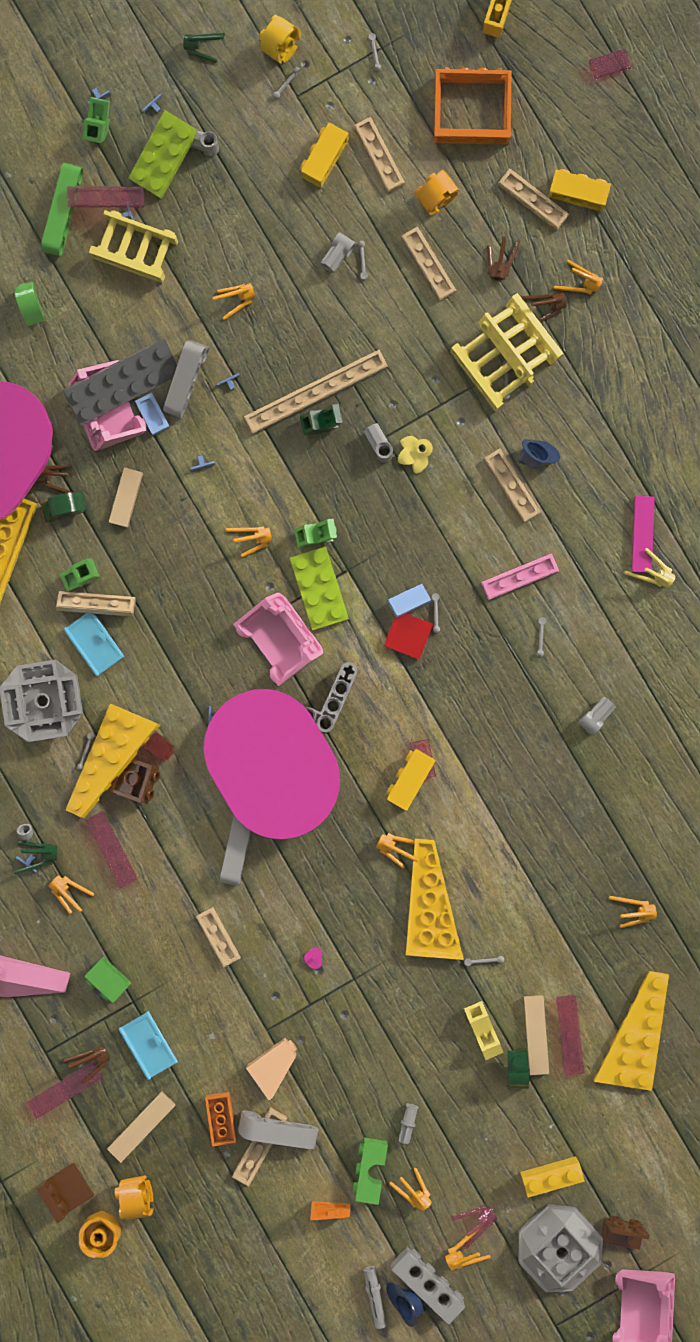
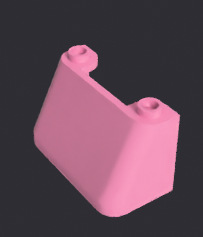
M119 360L78 369L70 379L69 386ZM129 401L83 425L94 451L108 448L144 434L146 431L145 420L140 416H134Z
M275 593L264 598L233 624L241 637H251L271 663L273 667L270 669V678L278 686L323 654V649L281 593Z
M624 1269L619 1271L616 1275L615 1283L618 1285L619 1290H622L620 1328L613 1335V1342H672L675 1275L669 1272Z

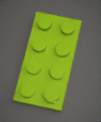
M164 110L129 179L162 199L194 141L198 130Z
M326 546L290 557L312 630L349 620Z

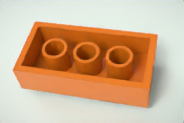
M230 1092L206 1095L205 1101L212 1147L236 1143L237 1136Z

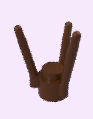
M502 237L499 260L494 262V265L492 263L491 246H487L488 274H491V279L505 280V277L509 276L510 267L520 244L519 240L516 241L506 267L505 263H503L506 237Z
M564 293L520 296L522 300L548 299L531 303V306L548 304L550 310H554L538 319L539 322L562 313L561 309L567 306Z
M72 465L45 466L36 482H39L40 486H45L64 494L72 493L47 483V481H51L52 476H69L68 473L52 472L51 470L72 468Z
M103 1045L63 1059L62 1062L66 1063L80 1059L69 1064V1069L91 1059L95 1065L99 1064L82 1081L85 1084L102 1068L108 1066L107 1061L110 1060V1057Z

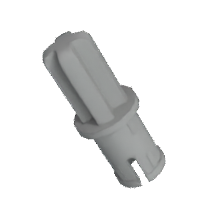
M406 1104L404 1118L401 1120L402 1127L398 1141L402 1144L410 1143L413 1127L416 1126L414 1122L419 1107L414 1104Z

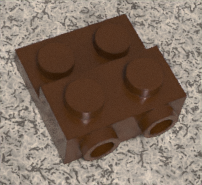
M132 759L119 777L116 776L111 782L108 792L148 804L154 797V790H152L154 783L160 778L159 767Z

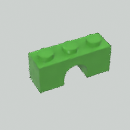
M364 1138V1143H360L358 1155H361V1162L356 1164L355 1175H358V1181L353 1183L352 1194L355 1195V1201L379 1205L382 1183L381 1180L370 1177L368 1170L373 1165L385 1166L387 1141Z

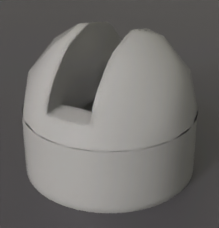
M22 824L17 828L18 837L22 841L30 840L33 836V830L29 824Z

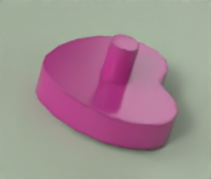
M313 948L305 954L304 960L309 967L313 969L321 967L322 962L320 958L322 950Z

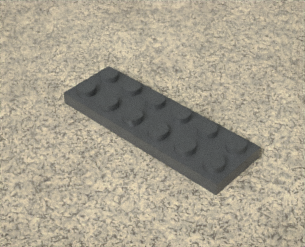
M162 338L62 391L79 425L82 426L172 379L177 364L166 340Z

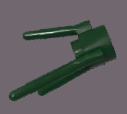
M225 33L185 34L183 41L184 50H189V55H196L206 60L217 62L216 58L196 50L200 49L201 41L222 40Z
M18 841L19 845L41 848L21 850V853L41 854V860L45 859V861L16 870L14 874L23 873L45 865H53L52 861H57V845Z

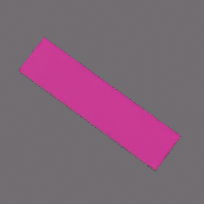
M634 497L631 572L648 573L644 570L645 568L652 570V558L645 552V548H648L651 552L653 550L655 497Z

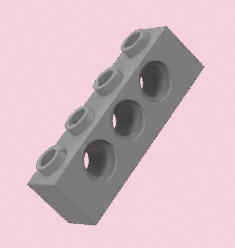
M406 1247L391 1263L392 1271L447 1324H450L465 1308L463 1295L458 1290L453 1291L449 1287V1282L443 1276L439 1277L436 1275V1270L428 1262L425 1264L415 1249L410 1250ZM418 1267L420 1271L414 1274L410 1272V1269ZM426 1281H433L434 1285L426 1287L424 1283ZM442 1294L448 1296V1299L445 1301H441L438 1298Z

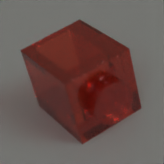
M155 731L144 745L160 761H164V759L169 760L175 753L173 750L175 745L158 731Z

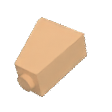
M286 1038L257 1057L246 1068L268 1100L273 1098L296 1057V1046L291 1040L287 1041Z

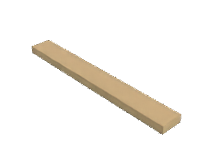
M377 350L244 416V419L253 435L388 368V365L380 350Z

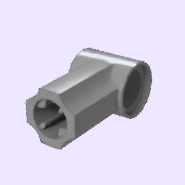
M198 131L190 147L203 151L207 156H215L219 152L215 133Z
M339 232L334 238L330 250L321 261V265L329 272L335 273L344 258L351 254L356 242Z
M377 423L367 427L363 432L373 448L377 459L383 463L389 462L393 457V448L387 441L380 426ZM385 448L390 452L387 456H382L379 454L380 450Z
M603 696L591 711H588L579 720L578 724L593 736L602 727L604 720L614 711L616 706Z

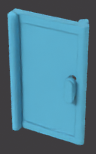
M86 613L70 626L63 629L95 676H99L124 658V655L94 613Z
M149 1011L118 1029L147 1080H150L151 1077L178 1062Z

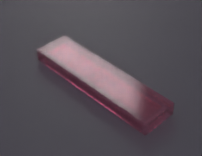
M67 186L68 207L144 208V188Z
M104 811L86 819L85 821L120 888L139 879Z
M576 995L557 996L556 1003L564 1074H584Z
M91 1061L27 1101L26 1103L35 1118L38 1119L102 1079L104 1076L99 1071L85 1084L82 1083L98 1066Z

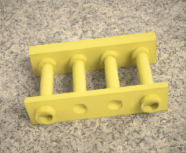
M105 210L104 216L109 223L101 245H98V247L91 246L89 253L92 259L163 284L165 275L161 265L169 243L178 244L175 233L166 229L162 231L125 218L117 211L111 210L109 212ZM116 224L127 227L118 252L114 254L109 252L107 248ZM136 230L145 235L136 258L131 260L126 258L125 254L133 232ZM151 238L161 239L162 243L154 264L151 266L145 265L143 259Z
M517 293L505 305L506 310L493 318L487 312L478 324L513 368L517 377L525 383L534 374L533 368L545 360L552 365L564 353ZM513 315L519 324L503 333L497 324ZM524 330L530 339L514 348L508 339ZM535 345L542 354L526 363L520 354Z
M484 332L465 347H460L458 343L451 347L450 352L494 411L497 412L503 406V398L522 385L523 382L520 378H517L501 391L494 392L491 388V383L512 369V367L507 362L488 377L481 375L479 372L480 368L500 354V351L495 347L476 362H472L469 359V353L489 339L488 335ZM533 375L525 382L528 387L532 386L534 382Z

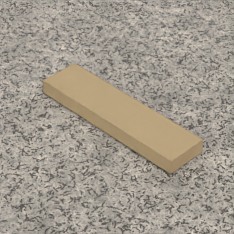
M369 117L355 124L354 129L387 193L404 186L405 182L372 118Z
M509 169L498 182L499 187L556 231L569 216V213L512 169Z
M418 226L402 235L401 239L438 300L442 301L456 292L455 287Z
M501 449L496 450L483 459L523 523L541 513Z
M59 591L56 610L133 617L136 600L135 597Z
M523 996L529 1074H549L544 996Z
M161 1091L107 1150L121 1163L176 1104Z
M270 1107L265 1118L286 1121L287 1116ZM251 1141L232 1178L249 1187L272 1144Z

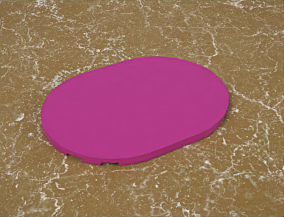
M0 381V520L6 519L18 508L44 470L51 454L53 436L52 424L42 402L27 389L17 384Z
M269 689L251 690L238 694L228 700L211 719L204 740L206 765L231 811L246 828L267 838L291 839L311 832L325 821L339 795V766L333 751L314 719L301 703L279 691Z

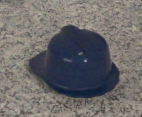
M526 439L522 441L523 448L520 451V458L518 460L520 464L537 469L544 463H557L560 460L559 451L550 443Z
M388 1283L386 1291L390 1301L400 1313L404 1322L410 1327L415 1326L416 1318L426 1310L422 1300L413 1290H402L397 1284Z

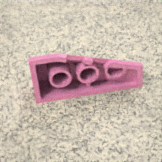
M0 956L1 997L66 992L70 977L69 972Z

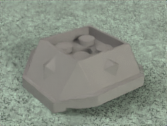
M57 660L18 665L0 686L4 724L28 742L69 736L83 715L78 677ZM42 696H46L48 699L45 706H41L39 703Z
M546 1204L518 1230L519 1264L545 1292L573 1291L601 1265L603 1237L576 1207ZM559 1248H566L563 1254L556 1253Z

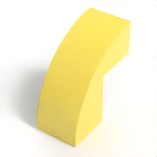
M481 1001L464 1008L485 1060L504 1053L483 1002Z

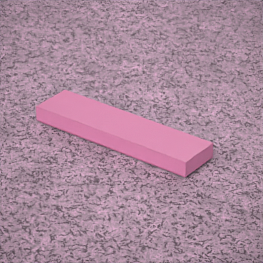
M549 554L483 581L481 584L487 599L490 600L559 572L553 555Z

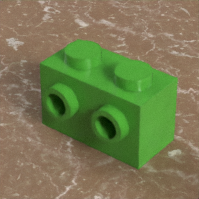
M104 957L85 975V978H87L86 982L92 988H97L102 992L100 995L103 999L112 1003L131 984Z

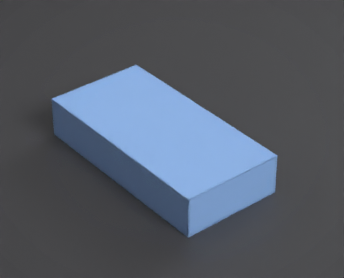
M152 392L135 401L153 436L170 427Z
M420 584L388 599V604L396 618L430 603L431 599L424 586Z

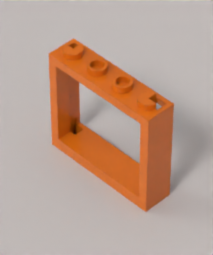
M448 67L436 69L434 143L509 145L511 138L512 71L502 70V68L497 70H488L486 68H479L477 70H469L468 68L450 69ZM441 83L504 84L503 130L440 129Z

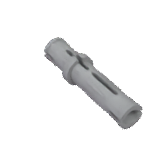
M368 1266L363 1269L366 1280L365 1290L369 1295L374 1326L376 1329H382L387 1326L380 1295L381 1286L377 1280L375 1266Z

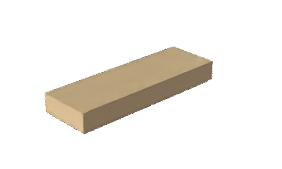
M128 468L123 469L109 523L128 528L142 480V472Z
M214 907L196 916L223 968L241 958Z

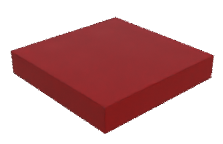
M404 614L398 618L395 616L384 646L420 660L433 624L409 614Z

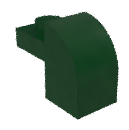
M332 404L323 410L309 411L300 416L303 435L332 431L339 428L338 425L343 423L339 404Z
M83 492L56 495L48 498V501L41 504L45 522H52L64 516H76L87 511Z
M527 1050L507 1051L508 1067H506L508 1089H529Z

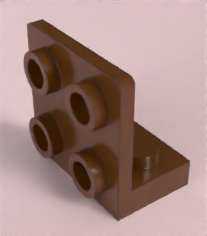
M75 1163L70 1164L48 1178L37 1188L57 1223L62 1221L70 1211L94 1196Z
M618 1216L604 1217L601 1233L603 1243L640 1250L642 1239H649L647 1230L638 1220L630 1219L629 1221H624Z

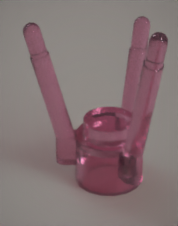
M481 1205L476 1209L452 1217V1220H457L479 1212L481 1213L478 1215L481 1222L467 1232L466 1235L470 1236L478 1229L480 1230L464 1245V1249H467L498 1220L490 1206L485 1208L484 1205Z

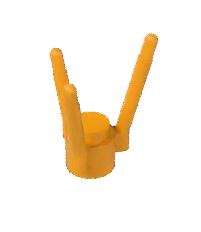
M568 260L567 263L574 267L572 272L586 278L583 285L586 288L553 287L554 290L582 292L591 295L592 291L596 293L599 291L603 278Z
M251 283L217 290L218 294H225L215 296L212 300L215 301L238 295L240 301L244 300L243 303L223 317V320H226L246 305L251 304V299L255 298V293Z
M264 526L258 528L225 529L226 532H255V535L233 539L234 543L256 539L257 544L261 543L242 553L241 557L268 547V543L272 542L270 529L264 528Z
M390 833L387 836L382 834L376 848L380 849V853L386 855L401 868L405 866L390 854L392 850L415 862L418 861V858L395 847L396 842L392 841L396 840L414 844V840L397 837Z
M58 875L48 886L52 889L51 892L58 898L69 914L72 911L61 895L81 912L82 909L66 893L69 888L67 884L90 896H94V893L71 881L66 876L62 878Z
M609 896L610 900L641 906L638 907V913L620 915L621 918L639 917L638 920L621 924L620 928L656 920L657 912L654 904L649 905L648 901Z
M414 1168L415 1175L423 1192L421 1190L415 1192L402 1177L399 1180L411 1193L412 1197H409L394 1183L389 1182V1185L404 1197L413 1208L416 1207L422 1212L430 1206L432 1201L429 1199V1196L431 1194L426 1189L418 1169Z
M480 1226L472 1230L454 1247L448 1249L450 1254L446 1255L445 1258L451 1271L490 1259V1255L479 1257L480 1253L464 1257L461 1251H456L481 1229Z

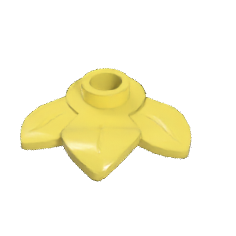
M407 436L400 441L404 449L398 456V463L403 465L412 464L414 473L418 474L427 467L428 456L431 455L433 446L427 439L418 440L413 436ZM421 445H425L426 450L424 452L420 451Z

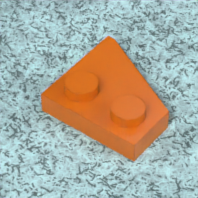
M312 1201L310 1220H343L350 1217V1204Z

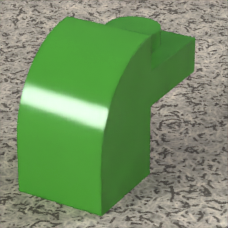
M94 97L90 98L88 118L84 120L83 140L102 143L105 140L110 119H108L110 101Z
M23 283L15 287V297L26 326L45 321L34 283Z
M327 519L317 524L303 525L294 529L298 548L329 543L337 538L334 519Z
M89 558L72 565V569L60 574L67 592H71L86 584H91L100 578L93 559Z

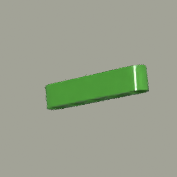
M63 163L41 243V252L60 257L63 254L83 179V167Z

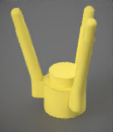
M645 548V552L664 569H660L657 573L648 568L644 569L649 574L655 576V580L625 571L626 575L656 584L659 587L669 588L675 580V575L671 573L672 569L667 567L648 548Z

